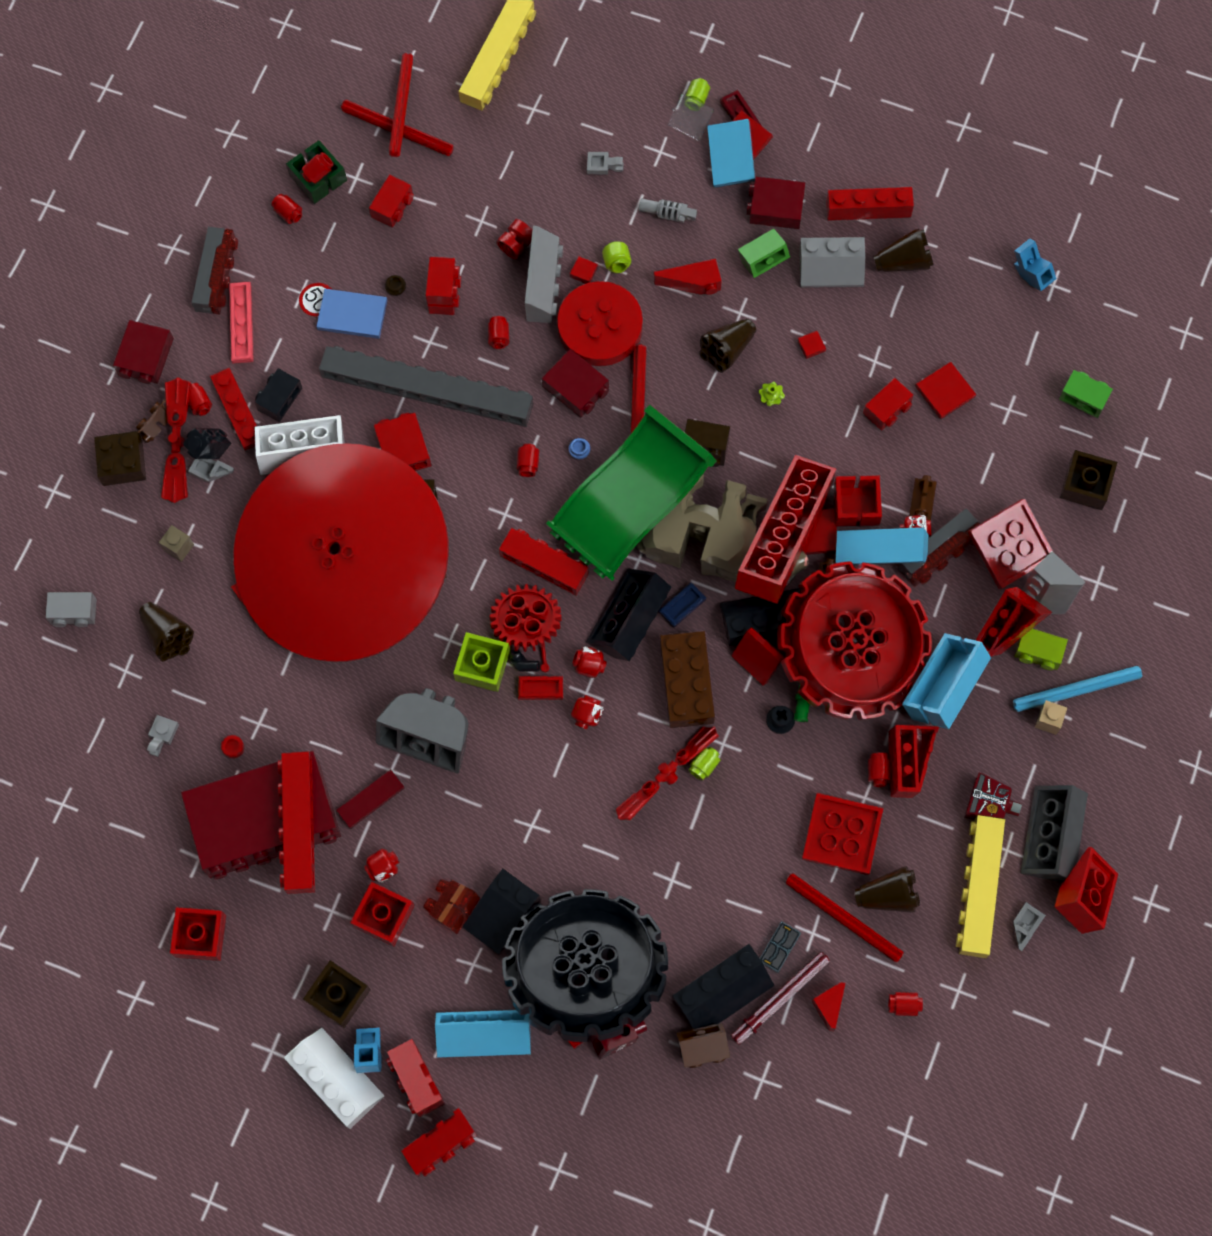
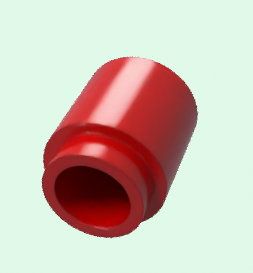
M325 153L317 154L302 167V175L309 183L313 182L316 184L331 171L333 162Z
M278 194L273 199L271 206L274 212L288 224L297 223L301 219L302 207L288 195Z
M494 316L490 318L488 323V344L494 349H503L510 343L509 323L503 316Z
M192 383L188 405L194 415L203 416L210 412L212 403L204 388L198 383Z
M523 444L522 447L518 448L516 469L522 477H534L538 471L540 450L534 444Z
M886 753L870 754V759L868 760V782L873 783L874 787H886L887 783L891 782V760L888 759V754Z
M895 992V994H889V1013H894L895 1016H918V1012L923 1010V999L918 997V993Z

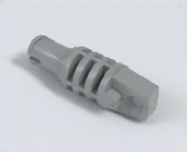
M640 199L639 211L657 214L658 218L684 223V220L695 221L697 216V210L687 208V204L663 199L659 200V202Z

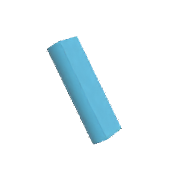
M925 528L837 531L836 563L851 561L853 565H859L863 562L870 564L926 562L928 533Z
M517 1010L436 1013L437 1058L531 1054L530 1014L520 1015Z

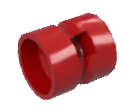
M515 219L507 228L508 232H504L496 241L500 250L512 259H517L525 250L524 246H529L532 240L533 230L519 219Z

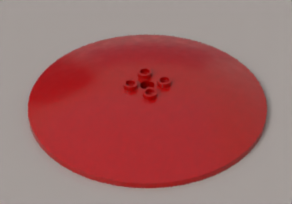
M350 443L330 444L307 450L287 460L271 472L248 501L240 518L234 543V571L238 590L246 609L256 624L272 640L291 652L306 658L327 662H349L377 655L401 642L412 633L430 612L438 598L444 583L449 557V540L445 518L437 498L424 479L408 464L386 451L375 447ZM339 543L340 551L332 555L330 553L331 545Z

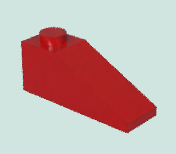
M716 259L654 272V284L699 295H712L721 290L722 280Z

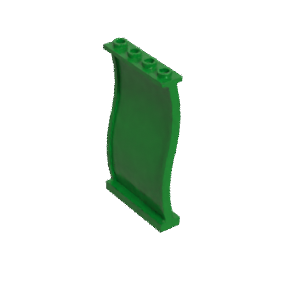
M650 404L644 410V417L626 441L576 489L551 522L548 520L546 523L552 529L549 533L558 541L563 538L566 541L564 546L573 554L577 550L581 554L578 558L587 566L592 563L596 567L593 571L602 579L605 576L611 581L615 579L613 575L634 547L681 502L709 466L712 467L717 462L711 453Z

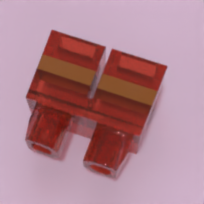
M440 879L435 890L442 895L438 901L432 898L427 899L423 907L436 922L444 925L457 935L468 919L464 913L470 915L480 897L475 891L452 879L450 882Z

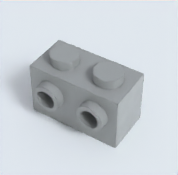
M48 592L46 619L55 627H65L66 624L87 627L88 624H95L97 599L92 592Z

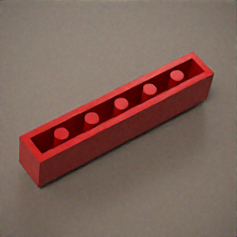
M309 751L281 753V760H278V773L282 774V783H278L279 797H282V805H279V819H283V828H279V840L283 842V851H280L279 859L280 865H284V874H280V886L284 888L287 894L315 893L312 756Z

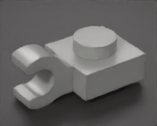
M588 152L587 174L608 175V169L616 172L623 171V157L609 158V152Z
M159 715L156 716L148 734L153 739L147 748V751H150L149 754L158 757L163 744H171L179 726L178 722Z

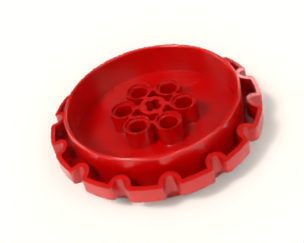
M851 561L840 562L827 566L826 574L821 570L812 573L799 583L798 587L801 593L794 592L788 597L781 612V615L786 618V623L778 626V649L786 652V657L781 660V664L789 681H798L800 683L798 693L813 707L824 704L826 714L841 719H850L853 713L857 715L858 720L872 719L884 715L885 707L889 711H893L902 706L910 692V687H913L926 665L923 662V658L931 656V632L925 631L923 628L924 623L928 622V618L921 602L918 599L915 601L910 599L909 594L912 590L904 581L896 575L886 578L884 568L874 564L863 562L856 569ZM860 615L866 619V625L861 624ZM839 617L845 621V627L839 625ZM874 633L879 637L878 644L873 640ZM831 638L837 641L836 648L831 645ZM855 638L857 639L856 644H854L853 639ZM866 654L870 655V657H871V664H869L868 662H866V660H865V655H866ZM844 656L849 657L850 666L845 664Z

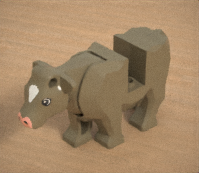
M703 474L681 502L650 530L636 546L647 558L657 563L668 564L681 569L690 537L697 542H706L701 557V574L714 575L736 582L738 570L757 534L756 516L766 510L768 499L747 494L746 502L740 505V501L747 493L746 485L727 480L725 492L723 493V502L718 509L707 504L696 505L693 502L692 494L703 486ZM803 551L785 587L791 583L798 573L806 569L808 557Z

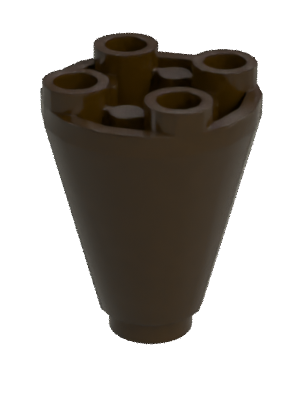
M918 228L878 251V254L873 255L877 270L893 272L930 269V266H933L934 263L930 249L925 251L924 246H927L928 242L924 229L919 230Z
M745 319L706 332L700 338V357L712 364L718 372L723 373L732 367L754 337V333H756L755 324L750 319Z
M148 602L141 606L139 609L140 620L152 650L160 661L164 662L178 655L183 656L187 654L193 639V629L187 623L157 604Z
M907 866L901 867L861 885L860 888L855 889L857 906H863L864 909L915 912L916 907L920 906L918 892L914 893L913 884L916 883L914 870H909Z

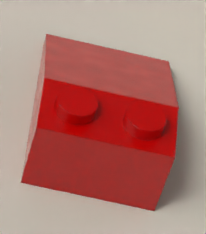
M1088 847L1059 888L1054 907L1081 934L1104 929L1118 873L1093 847Z

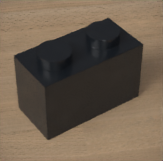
M278 368L275 373L269 376L263 391L260 390L256 395L255 404L258 411L280 423L303 389L300 380Z

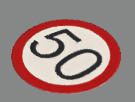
M313 283L306 286L299 296L301 309L310 316L319 317L324 289L332 290L331 287L323 283Z

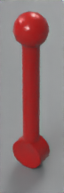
M543 642L544 648H541V671L546 673L550 668L546 661L545 642Z

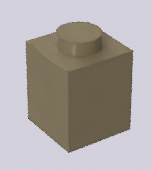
M172 525L159 541L162 549L180 562L183 561L194 546L190 536Z

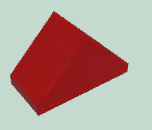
M840 982L812 1000V1004L828 1030L833 1032L836 1029L846 983Z

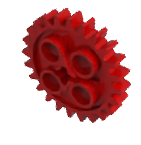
M525 584L524 589L516 585V591L508 588V595L500 593L501 600L495 599L496 606H491L493 614H490V621H492L490 624L491 629H494V636H499V641L509 643V647L513 644L515 651L519 647H523L524 652L527 651L528 647L535 651V645L544 648L543 642L551 643L550 636L556 637V630L561 628L559 623L562 621L561 608L558 606L557 599L552 598V593L545 595V588L537 591V585H534L532 590L529 589L528 584ZM517 604L523 605L519 608L514 607ZM538 609L544 610L541 613L535 612ZM510 623H515V624H517V625H515V626H513V627L507 626V625L510 624ZM532 628L538 629V630L535 631V632H530V631H528V630H530V629H532Z

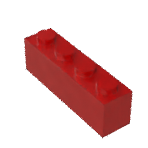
M912 187L828 190L826 200L827 220L911 218L914 207Z
M511 528L499 548L500 557L577 596L589 575V567L580 559L576 558L574 560L568 557V554L563 550H554L548 547L549 545L545 541L529 537L530 535L526 531Z

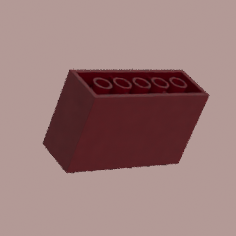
M310 751L313 773L315 848V845L320 843L326 845L336 842L337 838L341 837V833L320 762L314 751ZM278 762L181 792L202 870L210 878L217 880L226 877L227 873L235 870L237 873L249 869V866L257 863L259 866L271 862V859L279 857L280 851H283V842L279 840V828H283V819H279V805H282V797H279L278 783H282V774L278 773Z

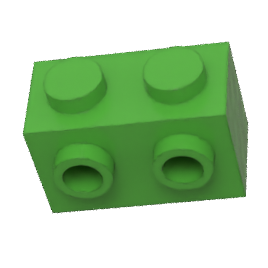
M775 229L738 249L742 264L753 278L790 258L787 244Z
M1073 370L1059 400L1098 418L1113 389L1105 382L1090 378L1084 372Z

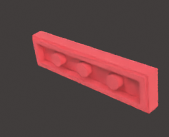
M251 282L229 283L232 364L254 362Z

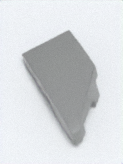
M195 459L188 473L205 482H211L233 473L234 468L219 460Z
M1027 902L1013 921L1018 947L1021 951L1046 916Z

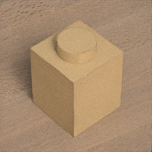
M1046 700L1041 707L1035 728L1057 735L1062 727L1067 707Z

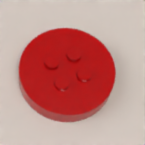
M596 281L577 287L567 295L558 312V333L563 347L567 352L569 349L573 350L592 366H608L624 360L632 354L634 347L639 344L642 336L643 317L639 303L628 290L615 283Z

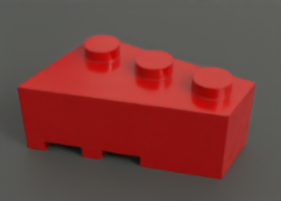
M1018 587L1006 589L976 641L983 643L990 657L1000 655L1050 615L1052 611Z
M895 725L888 731L889 759L891 760V797L913 798L920 793L928 768L929 757L934 747V740L939 730L938 726Z
M413 1039L387 1052L389 1058L386 1059V1062L392 1072H397L399 1079L396 1082L401 1092L407 1093L409 1098L407 1104L412 1114L416 1113L419 1117H422L445 1105Z
M459 1108L453 1111L454 1115L444 1122L443 1120L440 1121L434 1129L426 1134L424 1133L401 1150L418 1177L420 1175L428 1176L436 1170L434 1166L440 1161H443V1163L448 1162L456 1156L454 1153L461 1147L466 1149L476 1142L474 1138L478 1135Z

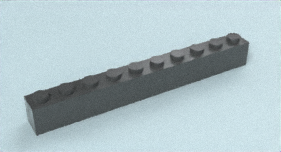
M326 346L319 367L322 378L524 427L528 425L534 404L533 396L525 391L515 392L504 386H490L484 381H469L463 376L453 377L442 371L432 372L422 366L411 367L401 361L390 362L380 356L370 357L359 351H345V349L339 346H334L333 348Z

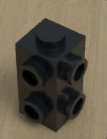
M194 428L187 434V439L183 445L188 449V454L194 459H220L232 443L226 438L227 434L219 428Z

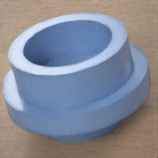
M574 439L569 444V453L575 459H584L590 453V445L585 439Z

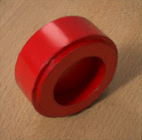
M236 735L227 736L221 743L222 752L230 759L240 757L245 749L243 741Z

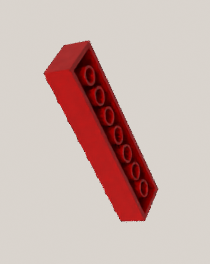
M798 455L794 456L738 570L735 589L778 604L832 489L836 468Z

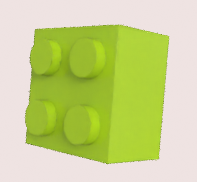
M466 632L453 673L455 681L498 692L510 653L509 643Z

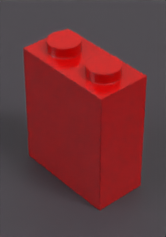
M415 412L411 414L403 413L398 418L391 420L383 419L374 425L381 450L401 459L415 471L432 466Z

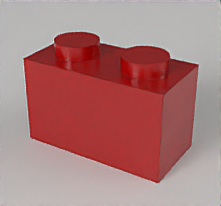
M389 174L369 206L371 218L393 228L395 223L402 219L405 207L409 206L413 201L414 194L411 184Z
M894 378L865 405L863 414L882 431L886 426L891 427L897 421V416L901 412L906 413L912 407L913 394Z

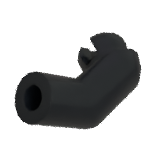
M515 649L510 651V662L518 671L539 672V661H528L519 649L517 651Z

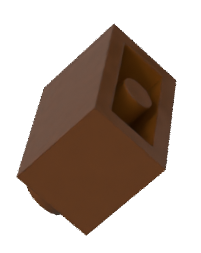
M722 1023L677 1033L681 1058L685 1068H697L704 1063H720L726 1058H731L726 1032Z

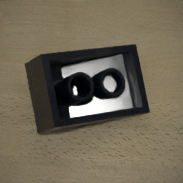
M502 868L462 928L499 955L505 948L514 927H521V917L540 902V895Z

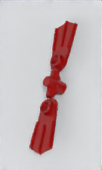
M179 377L165 382L167 421L172 426V431L168 436V440L171 442V454L166 459L161 498L173 503L188 498L185 458L178 452L184 446L183 443L185 441L181 436V426L185 424L187 419L191 382ZM179 414L178 420L174 421V415ZM177 458V464L172 465V460Z
M703 726L687 743L686 747L677 752L675 762L672 760L668 765L666 763L660 764L658 766L660 773L655 776V781L644 783L642 789L631 795L616 808L618 819L631 820L657 793L660 788V782H667L668 785L674 784L678 780V776L675 774L677 766L687 764L718 738L719 735L714 726Z

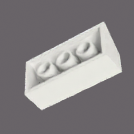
M341 415L255 427L256 459L260 475L270 474L287 460L307 450L330 444L345 443Z
M323 1028L302 1040L284 1057L349 1129L384 1097L383 1093L364 1073H356L354 1062Z

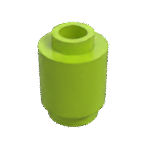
M698 78L691 81L685 96V106L690 110L699 111L704 106L710 91V86L706 80Z
M712 747L705 748L690 763L691 767L688 771L695 778L703 781L710 776L721 761L718 757L720 754Z

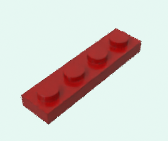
M230 368L211 375L210 378L244 450L246 451L254 447L255 427L257 425Z

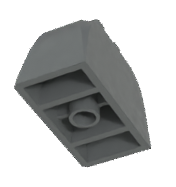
M425 688L421 695L407 693L395 697L376 720V743L448 771L459 773L466 748L469 723L468 719L455 708V698L444 696L442 702L436 701V693L428 688Z

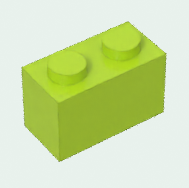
M1031 629L1019 639L1014 657L1019 658V661L1026 664H1039L1045 670H1058L1068 639Z

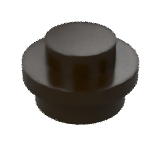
M392 275L386 280L385 289L388 294L398 296L405 291L406 282L401 276Z

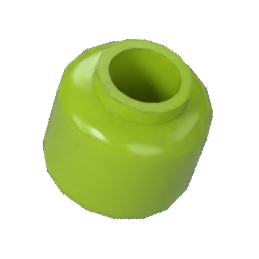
M614 241L604 247L602 256L607 270L614 273H622L631 265L632 259L628 246L625 243Z

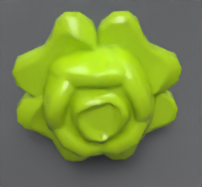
M775 382L763 384L762 389L759 390L761 402L766 403L769 407L774 404L779 405L781 399L785 397L782 392L783 387L781 385L777 386Z

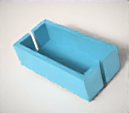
M944 633L902 704L912 720L927 724L931 722L934 726L950 729L991 659L983 643L967 638L963 640L959 636Z

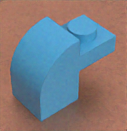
M1028 239L1014 250L1017 258L1014 266L1019 275L1030 286L1042 291L1057 279L1052 263L1040 257L1034 240Z
M380 1027L356 1029V1044H354V1068L356 1073L381 1072Z

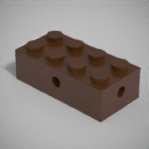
M705 631L660 635L669 727L678 728L714 724L715 713Z

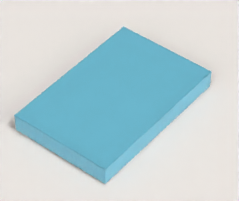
M749 119L707 126L714 187L755 181Z

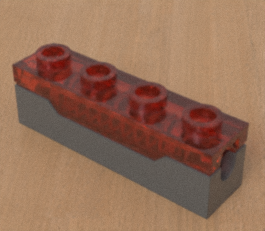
M208 226L192 298L195 312L220 315L221 309L226 305L225 290L229 288V271L234 267L233 253L238 248V238L235 237L232 229Z
M967 509L963 510L928 538L926 562L899 563L898 569L914 587L920 583L924 585L932 578L931 574L936 570L942 571L949 564L948 560L953 556L956 559L962 555L967 545H974L968 531L980 523Z

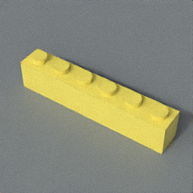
M507 0L459 90L460 102L481 111L486 104L490 103L492 91L499 86L501 74L503 71H507L510 57L512 54H516L519 46L518 42L521 38L525 37L527 25L535 18L534 1Z
M978 815L975 822L971 821L969 835H973L972 844L969 843L967 847V857H970V864L965 867L964 879L967 880V888H963L961 902H965L964 911H960L959 924L962 925L961 934H957L956 947H959V954L980 958H987L990 955L1005 819Z

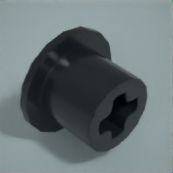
M786 706L773 707L767 714L766 723L769 729L777 734L788 733L795 724V720H793L794 713Z

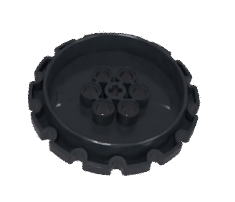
M585 889L582 895H575L573 891H567L549 897V904L547 906L538 903L521 917L522 927H514L506 941L505 952L509 956L502 959V970L505 986L512 987L508 990L510 1001L520 1015L530 1014L529 1021L533 1027L547 1035H552L555 1031H559L563 1040L587 1042L589 1036L596 1035L598 1040L602 1041L623 1034L624 1025L629 1024L635 1027L651 1013L652 1008L649 1002H659L667 983V976L662 972L668 970V951L666 943L659 942L661 930L649 914L639 915V905L623 896L610 899L607 891ZM589 943H596V945H593V946H589L588 944H589ZM573 948L572 951H566L565 949ZM607 957L613 958L612 960H604ZM560 968L567 969L565 971H559ZM601 977L606 978V979L603 980V981L597 980L598 978H601ZM583 983L582 986H575L574 984Z

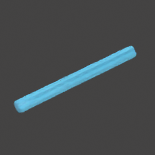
M1139 666L1119 670L1014 699L1013 706L1017 712L1042 706L1046 700L1056 702L1141 679L1142 671Z

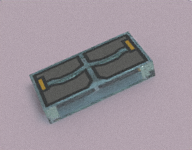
M781 921L760 957L762 963L776 973H779L801 932Z

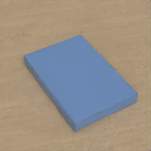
M324 289L317 330L380 339L388 301L387 297Z

